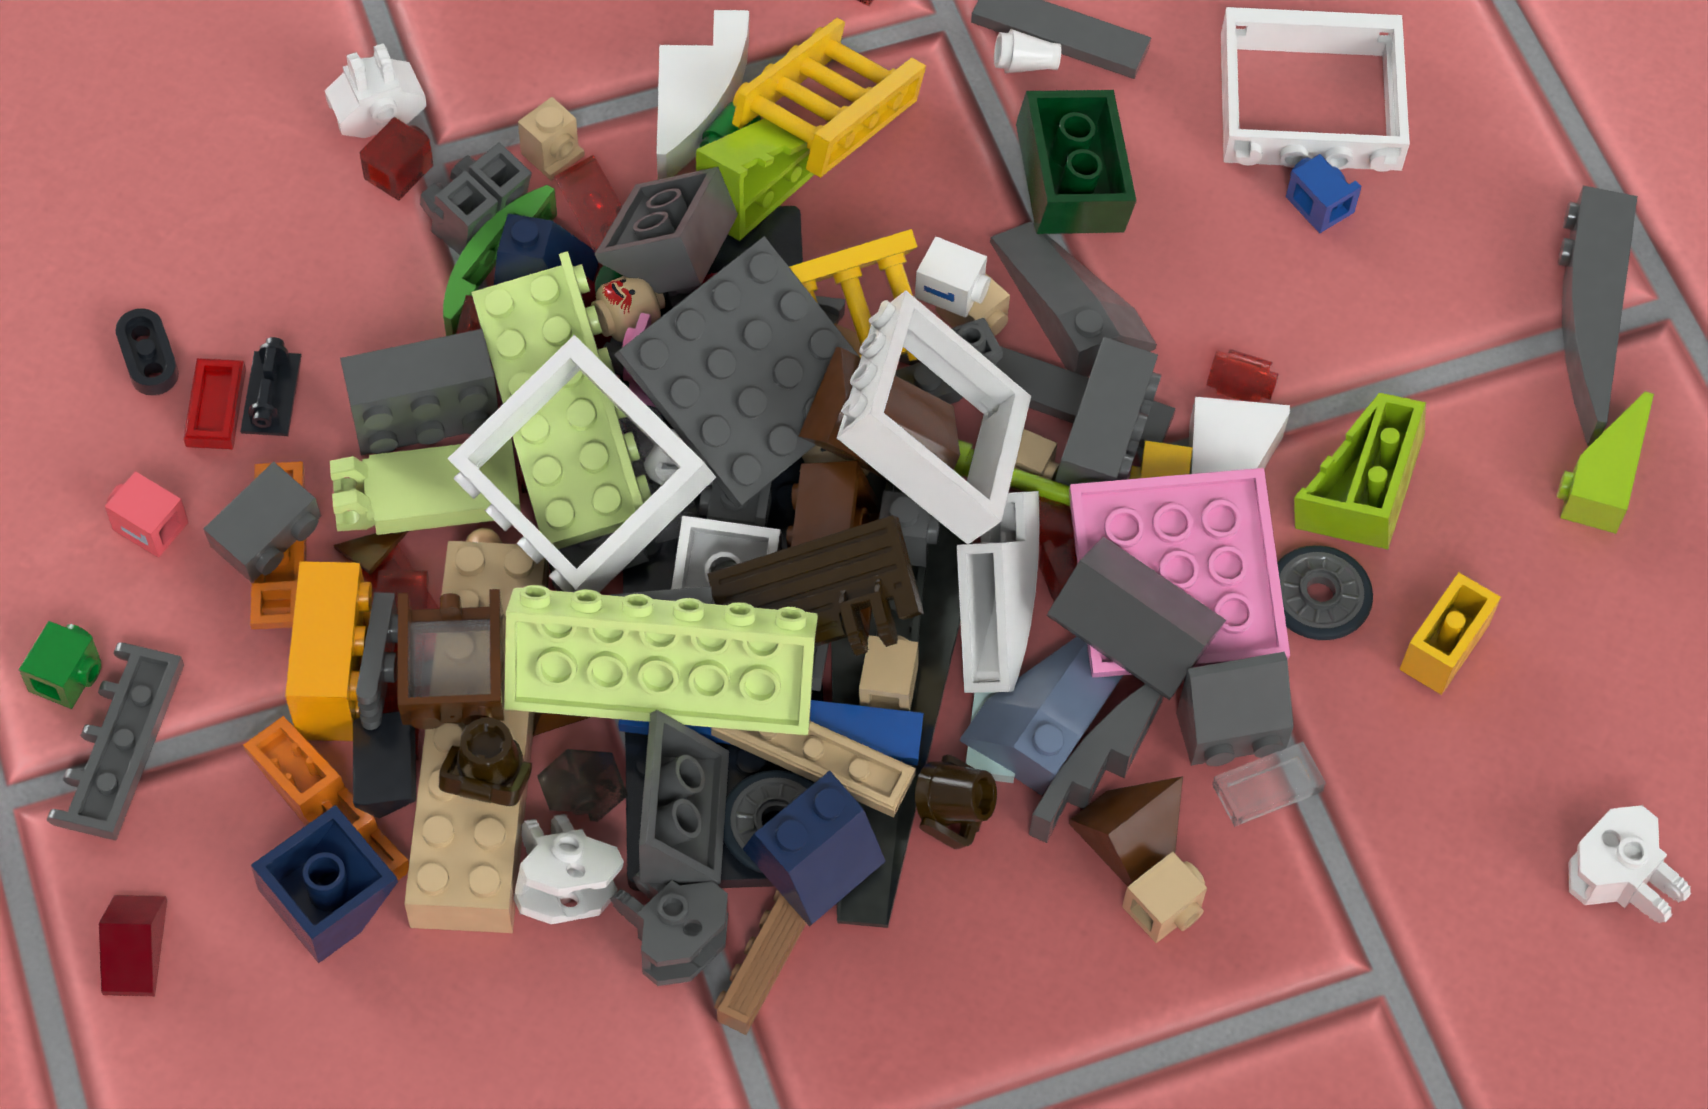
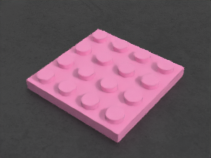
M1264 468L1070 484L1069 497L1077 563L1104 536L1226 619V622L1194 667L1285 652L1287 660L1289 659L1290 650ZM1088 645L1092 677L1132 675Z

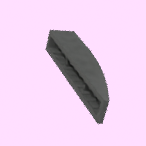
M1583 185L1577 203L1569 202L1563 228L1571 230L1570 238L1563 239L1558 265L1565 266L1562 295V329L1565 361L1575 408L1586 443L1590 446L1603 433L1608 421L1638 196Z

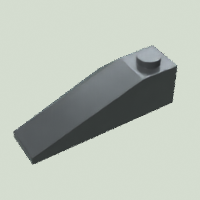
M1030 221L990 238V243L1067 370L1086 377L1090 376L1103 337L1149 352L1156 349L1157 344L1137 311L1047 234H1036L1033 222Z

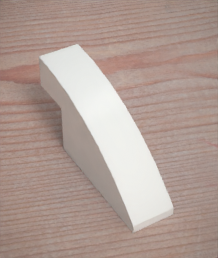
M714 10L713 46L660 45L657 120L658 180L676 175L696 157V149L699 148V144L702 142L703 132L727 104L733 102L735 93L742 84L747 65L749 47L748 10Z
M1039 491L1008 493L1002 521L981 535V543L957 545L964 693L1014 691L1026 652L1036 594L1040 526Z

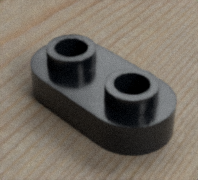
M134 309L122 315L116 324L115 331L133 386L140 393L151 396L169 391L177 382L178 368L161 318L149 309ZM140 336H149L147 339L136 341ZM153 373H161L156 377H149Z

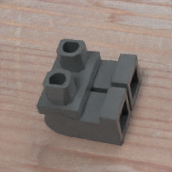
M500 142L477 161L468 155L465 156L451 170L450 178L453 180L446 187H443L439 182L433 183L421 194L420 205L432 219L431 232L438 238L443 239L449 247L461 255L472 237L488 220L492 219L506 205L527 194L532 172Z

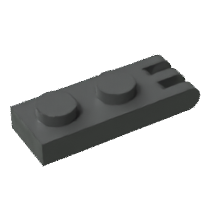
M375 592L356 688L361 725L368 730H373L380 726L388 682L396 683L398 677V653L394 652L395 644L398 643V614L395 593Z

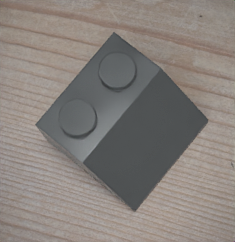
M1285 652L1187 669L1176 714L1191 766L1206 763L1208 766H1221L1231 762L1236 757L1253 754L1258 758H1265L1287 748L1294 725L1288 660Z

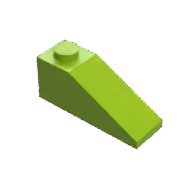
M1645 391L1580 455L1573 473L1564 471L1557 492V498L1564 500L1561 519L1617 533L1628 509L1653 401V393Z

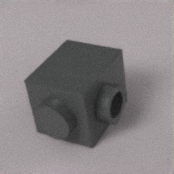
M883 491L879 519L891 515L899 518L911 565L926 567L929 544H938L940 522L905 493Z

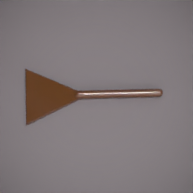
M409 531L381 535L374 533L335 544L334 548L353 563H360L361 568L371 575Z

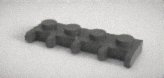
M122 642L117 643L113 653L117 658L128 661L120 682L117 684L103 681L98 690L101 696L112 700L102 727L84 725L80 735L84 740L95 743L85 770L67 769L63 777L65 783L77 787L69 810L66 812L51 809L47 817V821L54 826L115 841L123 825L184 667L181 656Z

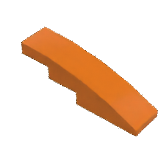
M284 716L243 744L247 754L305 826L336 805L393 872L398 881L408 874V859L380 831L372 815L354 806L353 795L344 786L341 776Z

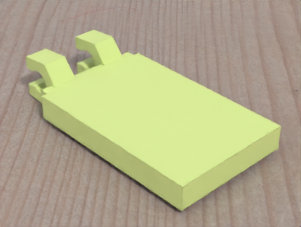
M510 438L479 470L521 511L512 438ZM462 444L369 455L367 459H362V461L354 456L330 461V473L334 489L332 501L337 531L367 530L375 526L376 534L381 535L494 520L485 511L491 505L489 500L482 493L473 499L453 479L460 471L447 458Z

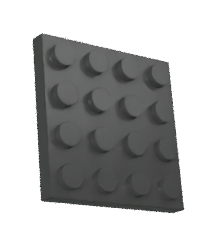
M765 236L614 354L683 442L716 476L715 482L736 508L746 503L815 446V444L798 436L836 347H841L860 357Z

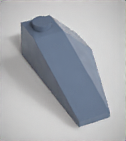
M1075 637L1018 677L1014 691L997 692L987 699L959 741L1015 773L1014 778L1043 796L1057 772L1064 765L1123 675L1092 677L1088 645L1080 638Z

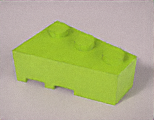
M765 118L696 149V171L719 167L738 213L728 235L739 241L815 175L806 170L810 153L807 143Z
M1379 392L1348 430L1345 441L1332 457L1329 455L1320 465V472L1307 488L1302 487L1294 497L1295 529L1388 550L1425 436L1426 402Z

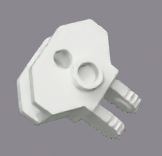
M384 43L373 47L374 56L361 59L357 52L347 55L348 65L343 66L344 73L324 90L327 104L335 112L342 135L368 138L408 124L427 106L425 94L410 63L390 59Z
M1642 805L1610 809L1579 842L1577 852L1568 862L1569 893L1584 905L1618 902L1625 908L1631 903L1642 913L1653 919L1654 922L1656 921L1660 924L1661 922H1666L1673 915L1671 913L1672 907L1659 894L1646 885L1648 882L1678 903L1685 901L1692 894L1690 892L1691 886L1688 885V882L1663 862L1667 854L1659 848L1658 818Z
M565 814L555 815L551 820L550 835H544L537 820H525L521 825V836L528 856L520 863L513 898L520 914L549 924L599 916L612 902L610 898L618 890L613 879L622 870L624 864L618 848L586 837L583 829L574 830L569 822V818ZM572 899L577 902V905L574 907L563 905L569 903Z

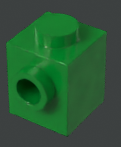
M48 621L21 664L19 672L28 692L73 709L85 687H91L98 678L101 669V659L93 637L86 630L73 624L63 627Z

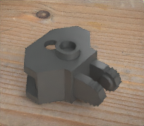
M639 871L632 879L637 888L650 901L644 906L622 889L615 893L610 900L617 912L637 928L638 939L642 941L643 975L657 986L690 982L726 947L728 893L713 881L681 886L673 880L667 885L640 883Z

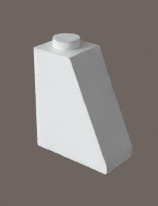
M1195 397L1189 425L1188 447H1193L1189 474L1256 468L1265 469L1283 438L1290 414V405Z

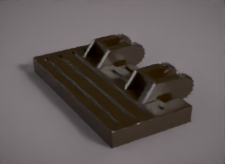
M895 515L707 573L714 604L729 605L740 602L750 604L754 608L779 610L783 607H796L805 612L816 613L818 619L815 647L848 637L851 649L856 656L867 653L869 650L860 610L872 607L878 636L885 647L898 643L897 630L889 601L894 600L898 618L905 620L924 614L899 518Z

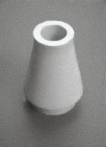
M1010 29L1008 33L999 32L994 49L995 68H1002L1005 73L1045 69L1058 70L1061 60V44L1051 43Z

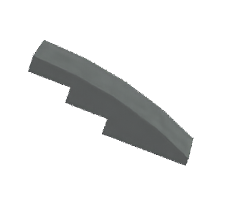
M1144 684L1117 705L1084 738L1057 772L1033 812L1029 831L1030 836L1047 843L1067 803L1081 809L1088 806L1106 770L1125 778L1164 700V696Z

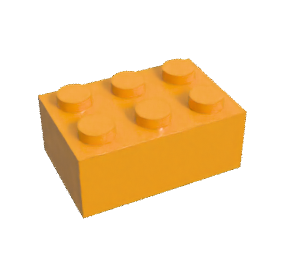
M300 561L285 697L293 725L306 740L353 741V720L360 717L356 688L372 609L371 582H364L360 563Z

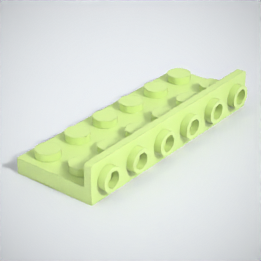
M568 251L559 254L562 264L560 266L471 292L503 404L573 335L615 374L607 347L598 349L594 335L603 332L595 306L585 308L581 295L590 292L583 266L580 264L573 267ZM581 371L565 384L512 436L538 529L557 549L615 532L651 497L645 474L636 477L632 462L640 460L633 433L631 431L623 434L619 419L627 416Z
M540 585L514 588L506 610L504 709L645 722L650 721L651 712L659 710L683 725L808 735L818 615L805 612L796 607H783L779 610L754 608L750 604L740 602L729 605L705 604L693 598L669 601L652 599L644 594H630L625 597L601 595L597 591L587 589L575 592L552 591Z

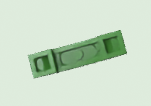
M545 185L517 198L497 212L492 219L488 220L469 241L458 258L446 287L443 303L446 336L464 333L478 316L471 292L478 290V287L496 266L497 250L507 215L514 214L553 221L557 216L554 188Z

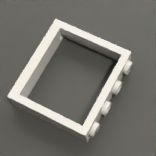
M1226 7L1221 31L1224 163H1240L1247 166L1255 164L1284 165L1293 168L1302 159L1307 157L1312 159L1321 154L1331 166H1335L1339 170L1354 168L1374 169L1380 172L1389 170L1402 171L1410 145L1402 15ZM1236 26H1246V29H1236ZM1380 32L1388 33V35H1379V34H1380ZM1237 49L1382 56L1387 136L1239 129Z
M904 291L892 302L888 300L881 302L879 311L869 318L871 327L868 337L864 340L859 350V353L862 354L859 366L850 379V384L853 386L849 399L841 409L844 416L837 439L968 545L1002 521L1031 395L908 291ZM903 347L984 414L967 481L884 413Z
M575 335L447 458L460 471L453 479L473 499L482 493L489 500L491 505L485 510L504 531H507L513 525L523 535L517 544L537 564L545 558L555 568L549 577L564 592L584 589L600 592L716 478L705 462ZM581 371L679 469L591 556L576 568L479 468L565 384Z

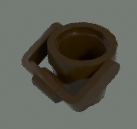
M480 718L472 721L465 727L461 734L460 747L451 746L440 768L438 787L443 792L459 795L460 797L503 806H514L519 802L530 778L532 763L524 761L519 744L513 739L509 728L503 722L494 718ZM456 765L459 776L452 774Z
M943 755L941 762H928L922 768L917 779L915 803L918 815L921 818L919 828L953 849H961L971 845L976 832L980 830L982 821H987L995 810L997 802L995 779L986 770L975 769L954 756ZM961 823L959 834L948 829L946 826Z

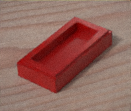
M197 358L183 437L186 447L233 450L246 372L244 361Z

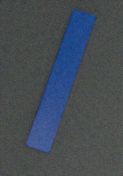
M811 700L810 721L907 765L918 766L924 713ZM619 719L618 728L621 732L648 735L649 722ZM685 725L713 742L730 744L712 736L711 727Z

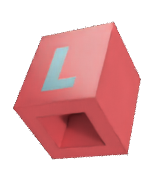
M136 471L124 484L121 483L113 489L105 505L112 529L158 558L189 523L181 498Z

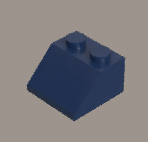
M828 771L755 832L743 847V851L809 927L886 861L864 809L831 771Z
M336 805L251 864L260 893L318 963L359 935L398 883L397 877Z

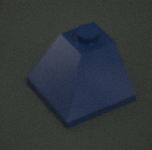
M508 214L497 250L493 285L560 266L562 264L559 254L567 251L573 267L582 264L585 275L595 283L600 263L597 261L594 249L556 222Z

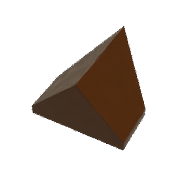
M1183 776L1108 790L1069 820V824L1114 873L1129 886L1172 851L1174 853L1176 851Z

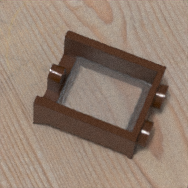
M489 589L490 607L462 608L460 596L454 593H447L440 596V609L412 610L408 593H398V709L403 725H411L418 729H434L439 727L441 723L462 722L467 726L472 721L480 718H494L499 721H505L503 607L500 589Z

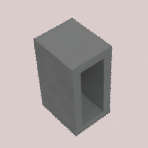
M273 461L203 530L210 547L253 583L261 574L268 575L274 571L281 563L284 552L296 540L303 541L313 533L318 525V519L321 517L316 498Z

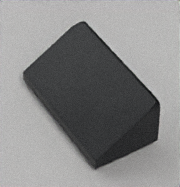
M399 711L383 713L380 726L373 730L363 728L360 717L353 720V804L356 808L380 819L416 801L415 728L411 725L402 724Z

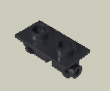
M267 338L266 342L260 346L259 351H254L240 430L242 434L289 435L302 356L301 354L288 353V350L284 347V341L280 338Z

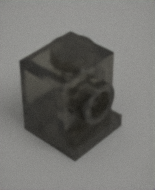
M567 749L537 775L550 811L573 812L575 815L588 814L590 821L594 822L602 819L628 796L612 752Z

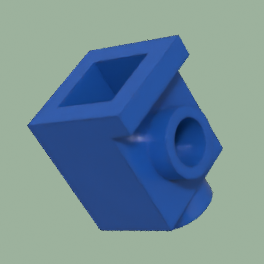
M1319 154L1312 159L1310 157L1304 158L1293 167L1290 172L1286 198L1319 233H1322L1355 212L1362 186L1357 181L1348 184L1343 173L1337 167L1331 166Z

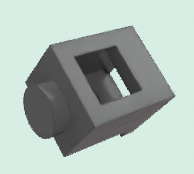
M713 480L712 488L706 487L701 492L699 515L707 516V519L767 528L772 503V481L746 503L736 508L715 480Z

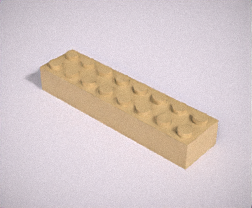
M448 541L442 595L447 593L459 595L462 608L490 607L489 589H500L503 607L505 700L506 610L514 588H524L530 585H540L548 588V561L543 558L537 564L518 544ZM490 631L437 633L429 696L491 694ZM504 709L505 721L501 722L509 728L513 739L519 744L524 761L530 762L535 712ZM462 722L441 723L437 728L425 729L404 903L410 928L513 933L516 906L513 898L520 866L522 847L521 825L524 823L528 782L519 802L514 806L482 802L441 791L438 787L440 768L451 746L460 747L461 734L466 725ZM456 765L452 774L459 776Z

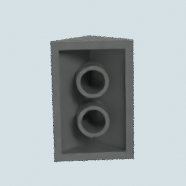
M1104 536L1079 561L1047 613L1049 618L1168 700L1173 697L1185 680L1187 669L1195 666L1226 622V619Z
M659 710L650 713L639 840L640 883L668 884L673 880L678 885H688L713 881L718 885L721 883L729 750Z

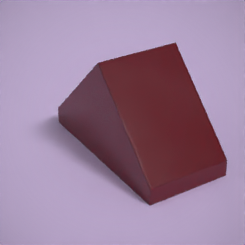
M114 895L99 922L101 992L103 995L155 997L167 908L166 896Z

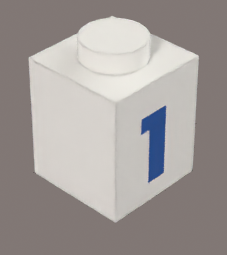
M935 236L916 271L915 298L966 318L973 303L981 304L987 294L991 281L990 277L985 276L987 256Z

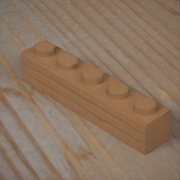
M776 890L773 901L776 902L771 911L766 910L759 923L761 930L757 938L752 936L748 941L744 954L747 955L742 965L737 963L729 979L732 983L727 992L722 991L714 1007L717 1009V1021L719 1023L727 1025L744 1035H747L807 924L778 890Z

